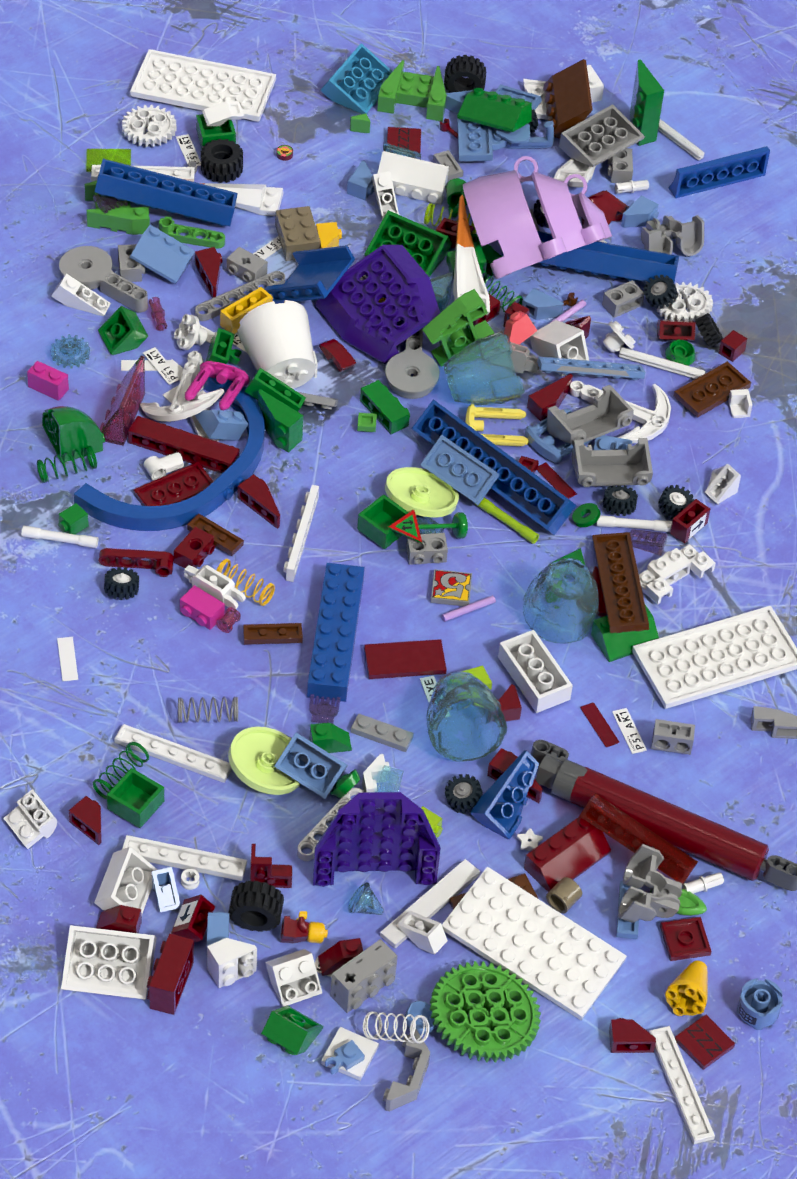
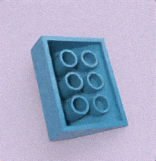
M361 43L320 91L335 103L358 113L367 114L378 100L381 85L393 71Z

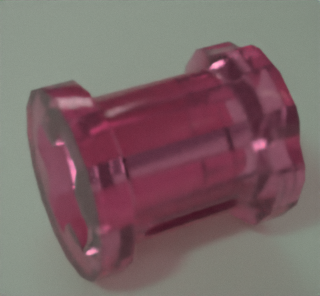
M228 607L225 610V615L217 620V627L221 631L229 633L233 629L232 626L240 621L241 615L236 609Z

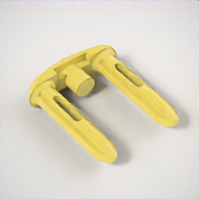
M471 404L467 408L465 423L476 431H483L484 420H474L475 417L522 419L526 417V412L521 409L475 407L474 404ZM481 434L495 445L525 446L529 443L528 438L524 436Z

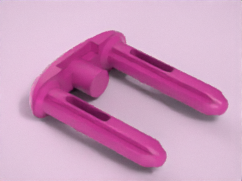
M205 361L200 365V372L186 390L185 399L187 401L194 399L209 377H216L217 382L220 384L231 380L233 383L219 402L220 410H226L231 406L243 386L249 384V376L245 371L237 367L219 362Z

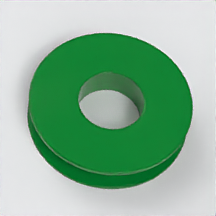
M586 503L579 506L573 512L572 519L578 527H589L598 521L601 513L596 504ZM590 513L589 516L583 518L585 514Z

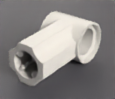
M179 452L162 458L151 456L144 462V468L152 480H157L164 477L168 472L184 467V462Z

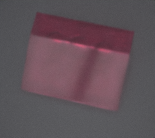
M145 356L139 357L124 376L122 383L117 386L116 397L113 396L111 409H108L106 412L105 423L102 422L100 426L105 442L122 446L126 442L128 430L133 424L145 396Z

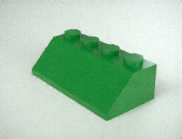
M475 88L466 94L457 118L515 132L532 121V102L525 101L522 98H512L510 95H500L494 91H484L482 88Z

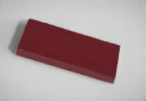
M196 462L133 489V494L142 506L170 505L199 494L214 481L200 463Z
M441 639L364 644L369 679L446 674L447 672Z

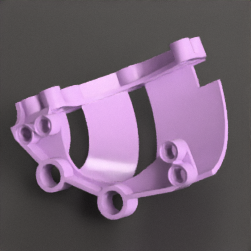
M522 156L515 162L513 171L478 177L463 184L467 205L481 246L498 240L504 257L493 261L494 263L490 264L495 279L502 278L512 272L565 252L612 237L604 212L585 196L588 185L584 177L572 174L564 182L538 173V164L532 157ZM525 160L531 161L534 164L532 175L527 177L521 176L518 171L520 163ZM573 178L582 180L584 185L582 192L576 195L571 194L567 186L568 182ZM522 182H534L553 240L541 243L521 186ZM578 217H582L584 219V224L582 226Z

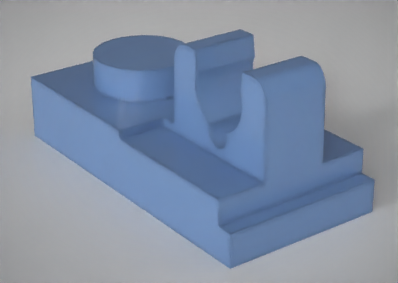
M602 435L595 439L594 450H627V446L632 444V440Z

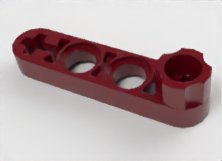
M104 548L99 553L98 561L101 565L107 567L155 569L156 574H159L160 577H168L173 572L174 556L165 551ZM123 557H128V558H131V559H130V560H126V559H123Z

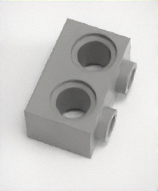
M627 148L607 160V164H610L608 166V176H611V183H623L632 180V149Z
M137 244L118 245L120 276L130 282L142 281V274H145V266L130 258Z
M632 280L604 292L602 305L616 318L643 306L644 292Z
M445 533L420 534L422 543L407 537L406 550L409 565L447 562L448 548Z
M656 719L651 749L691 755L695 725Z

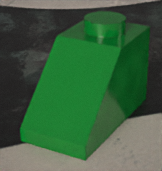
M332 723L310 724L309 740L328 753L352 751L349 732Z

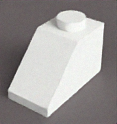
M409 911L397 924L398 928L419 949L434 955L448 941L441 923L415 912Z

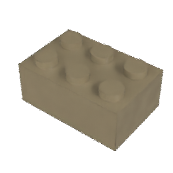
M310 206L276 210L275 227L286 261L295 260L293 252L320 249L321 241Z

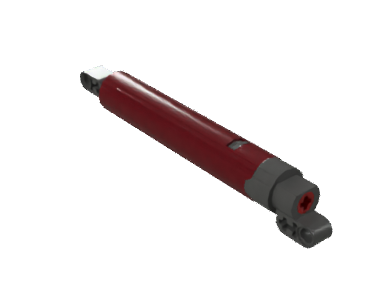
M536 740L533 743L531 755L539 763L536 781L538 784L552 789V794L751 881L757 879L762 870L764 871L763 877L768 882L789 891L797 890V864L777 855L769 856L766 859L769 851L767 844L588 767L568 760V751L545 740Z

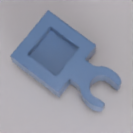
M351 1040L334 1051L336 1057L326 1059L325 1067L330 1064L335 1065L330 1071L331 1074H335L342 1066L348 1070L365 1059V1055L354 1041Z

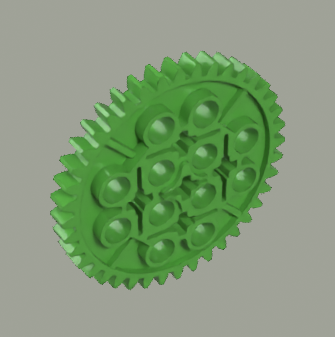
M474 961L472 967L468 962H466L464 967L459 964L457 970L452 967L450 973L446 971L444 977H440L439 982L436 983L433 989L429 1010L432 1011L430 1018L434 1019L432 1024L438 1026L436 1032H443L441 1039L448 1038L447 1045L454 1044V1051L460 1048L461 1055L468 1052L469 1059L473 1055H476L477 1061L484 1057L486 1062L492 1058L495 1063L499 1057L503 1062L506 1057L513 1059L514 1054L519 1056L521 1051H526L527 1046L530 1047L539 1030L541 1012H538L540 1005L536 1004L537 998L532 997L534 991H527L529 985H522V978L516 980L515 973L509 975V969H506L504 972L501 971V965L495 969L493 963L486 967L484 961L481 966L476 961Z

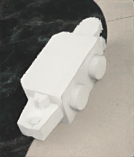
M188 565L184 569V577L189 580L192 587L194 585L233 610L239 606L236 600L243 602L246 599L245 594L235 588V583L232 579L208 565H204L201 569Z

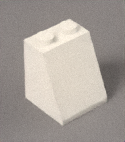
M555 320L530 336L532 350L540 357L589 361L584 331L582 329ZM557 372V373H558L560 376H562V377L566 375V374H562V373H560V372Z

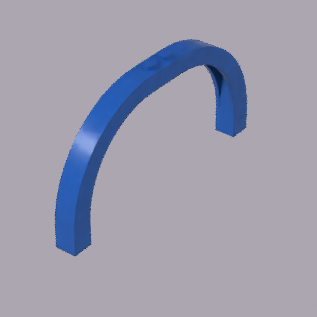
M209 377L204 384V390L212 392L224 389V393L220 397L222 399L233 381L227 380L226 383L220 384L217 382L216 377ZM243 386L231 407L235 411L241 412L248 423L246 427L248 432L247 444L239 458L199 494L170 505L139 506L113 499L85 483L74 493V504L77 503L89 516L101 522L137 531L173 529L187 525L198 514L204 517L233 496V493L238 490V485L252 476L261 460L264 450L265 426L258 402L254 397L245 392L246 387Z

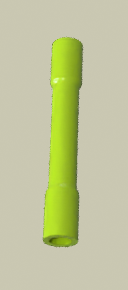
M485 497L477 505L518 532L532 544H535L539 539L540 535L509 516Z

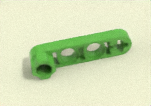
M166 216L159 220V230L181 243L209 248L215 247V249L225 246V235L222 232L174 224L172 218ZM180 233H187L188 235L181 236ZM197 236H204L205 238L198 239Z

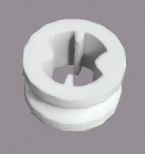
M186 869L182 872L181 885L183 888L193 890L199 886L200 876L198 871ZM190 877L191 879L193 877L194 881H187V878Z

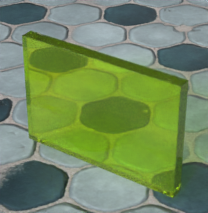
M87 149L86 172H91L92 165H101L103 159L131 166V149Z

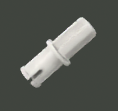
M630 180L629 182L615 183L616 194L624 192L634 193V191L647 190L649 188L648 180Z
M720 872L706 877L700 876L697 880L684 883L683 889L693 894L701 891L707 892L709 888L723 884L724 878Z

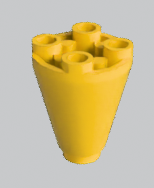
M696 960L690 963L667 987L665 992L666 1001L677 1016H694L702 1014L708 1001V970L706 964L702 961Z

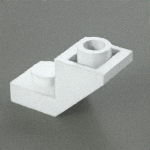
M226 101L202 111L207 126H221L227 120H241L244 117L239 101Z
M380 754L363 772L362 786L364 792H377V783L386 782V776L390 773L389 762H385L384 754Z

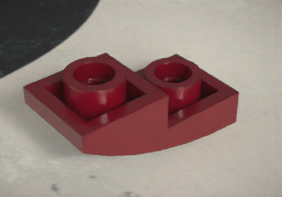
M331 339L319 345L327 360L332 359L340 372L356 364L351 354L337 340Z

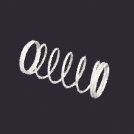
M372 1011L364 1018L363 1032L370 1040L409 1041L420 1044L429 1035V1023L423 1015H417L414 1018L411 1014L405 1017L403 1014L395 1016L393 1013L386 1015L383 1012L378 1014ZM371 1014L377 1016L375 1021L377 1034L374 1037L368 1030V1019ZM383 1014L386 1017L384 1022L385 1032L382 1036H380L382 1030V1020L380 1015ZM393 1015L395 1017L394 1033L389 1037L387 1034L388 1017ZM398 1016L404 1018L403 1034L400 1038L396 1034ZM407 1017L413 1018L410 1026V1038H407L405 1034ZM422 1018L423 1032L420 1038L416 1040L414 1036L416 1020ZM377 1020L379 1021L378 1031H377ZM425 1024H426V1033H425V1036H424V1038H423L421 1041H419V1040L421 1039V1037L423 1036V1034H424Z

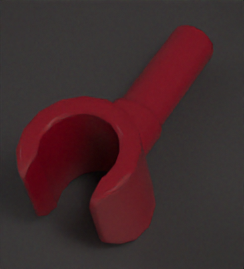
M445 118L444 123L440 122L441 131H448L458 138V133L450 127L449 119Z

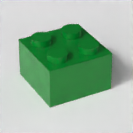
M196 115V131L201 149L211 140L228 139L236 144V132L232 120H227L221 126H207L204 115Z
M383 494L358 514L357 529L379 546L386 549L402 536V534L388 527L409 512Z
M131 768L107 794V809L141 828L164 803V787Z

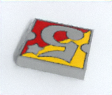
M434 569L431 603L457 606L469 605L472 573Z

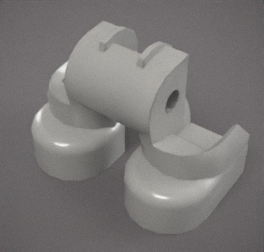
M698 215L692 217V221L687 223H681L672 216H664L663 224L660 225V222L653 218V220L646 222V228L643 227L641 229V241L644 244V249L672 254L673 241L671 239H676L677 247L684 255H696L704 246V221Z
M642 844L629 860L624 872L623 884L630 887L625 892L619 906L618 917L631 923H635L639 919L651 921L655 916L669 918L679 911L681 903L678 898L682 894V883L666 878L662 873L656 871L664 860L659 850ZM643 885L649 887L652 890V892L647 893L641 890L640 888Z

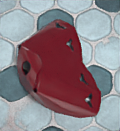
M607 190L587 197L604 212L608 225L611 221H621L626 207H629Z

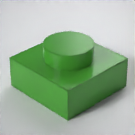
M359 413L357 431L376 432L377 414Z

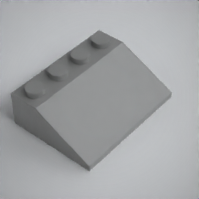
M612 104L562 132L559 147L569 157L595 167L641 141L645 136Z

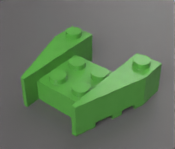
M402 60L381 85L377 111L394 114L396 103L427 108L426 119L443 122L447 95L440 66H437L435 76L404 72L405 61Z
M97 181L85 184V201L95 200V209H87V227L98 229L106 227L111 228V231L114 232L123 230L126 231V234L131 235L143 234L150 225L149 207L131 208L130 201H121L115 197L101 196L95 193Z
M475 289L458 297L422 329L432 345L439 341L440 346L433 349L431 353L441 367L453 363L455 359L462 357L464 360L469 358L470 354H478L481 342L495 344L497 341L496 334L486 320L475 326L473 325V321L488 314L485 303Z

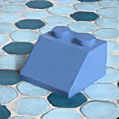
M203 410L195 415L209 439L239 440L248 426L243 414L238 411Z

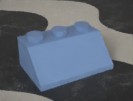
M149 225L130 258L176 284L188 267L195 250L165 234L158 228Z
M295 733L274 767L326 799L348 765L300 734Z

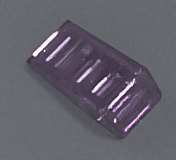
M631 529L630 531L633 547L662 555L667 543L668 534Z

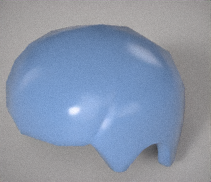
M424 1001L412 1002L406 1011L405 1017L409 1014L413 1015L414 1018L417 1015H423L428 1020L429 1033L435 1028L432 1024L434 1019L430 1018L432 1011L429 1008L431 1005ZM407 1017L406 1019L409 1030L413 1020L412 1017ZM422 1018L416 1020V1029L420 1035L423 1032Z

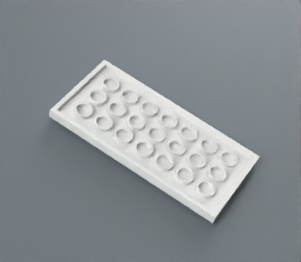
M149 49L131 88L130 96L202 111L226 101H239L244 114L242 119L259 122L276 81V74Z
M771 606L638 644L632 648L634 656L665 709L797 669V647Z
M489 867L483 871L442 924L444 932L496 966L501 965L504 971L509 969L510 975L515 973L516 979L522 978L524 984H528L530 988L579 1020L583 1019L627 957Z

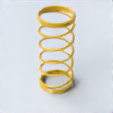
M228 559L223 560L216 571L221 573L224 565L228 562L223 574L226 576L230 570L231 561ZM238 564L233 566L228 578L232 579L238 570ZM236 567L234 574L231 576L233 569ZM243 569L235 585L236 589H238V585L245 578L246 569ZM245 571L244 576L242 577V579H241L240 582H239V579H240L242 573ZM254 573L249 577L245 590L240 592H245L247 598L253 597L256 603L259 602L261 606H265L274 594L275 585L272 583L266 585L260 594L259 601H256L255 594H257L264 582V579L261 578L255 586L253 595L247 596L246 590L255 579ZM253 576V579H252L251 583H250L249 586L247 587V585H248V583H249V580H250L251 577ZM262 580V583H261L260 587H259L258 590L256 591L258 584H259L260 581ZM269 594L268 598L262 603V600Z

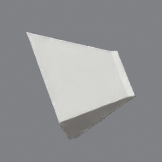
M729 464L714 469L705 493L714 502L719 504L738 492L741 475Z

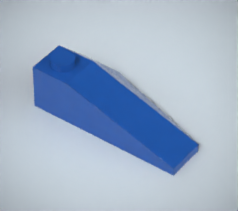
M524 750L481 796L470 813L484 827L506 839H510L521 823L522 816L520 815L523 806L527 804L528 799L526 796L529 787L533 785L539 766L537 760L527 750Z

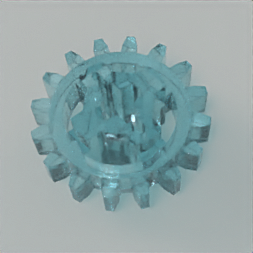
M68 334V338L61 336V340L55 339V343L51 344L52 360L57 361V365L63 364V368L67 365L71 369L73 365L80 367V363L85 364L86 360H89L90 347H88V342H84L83 337L78 339V335H75L73 338Z

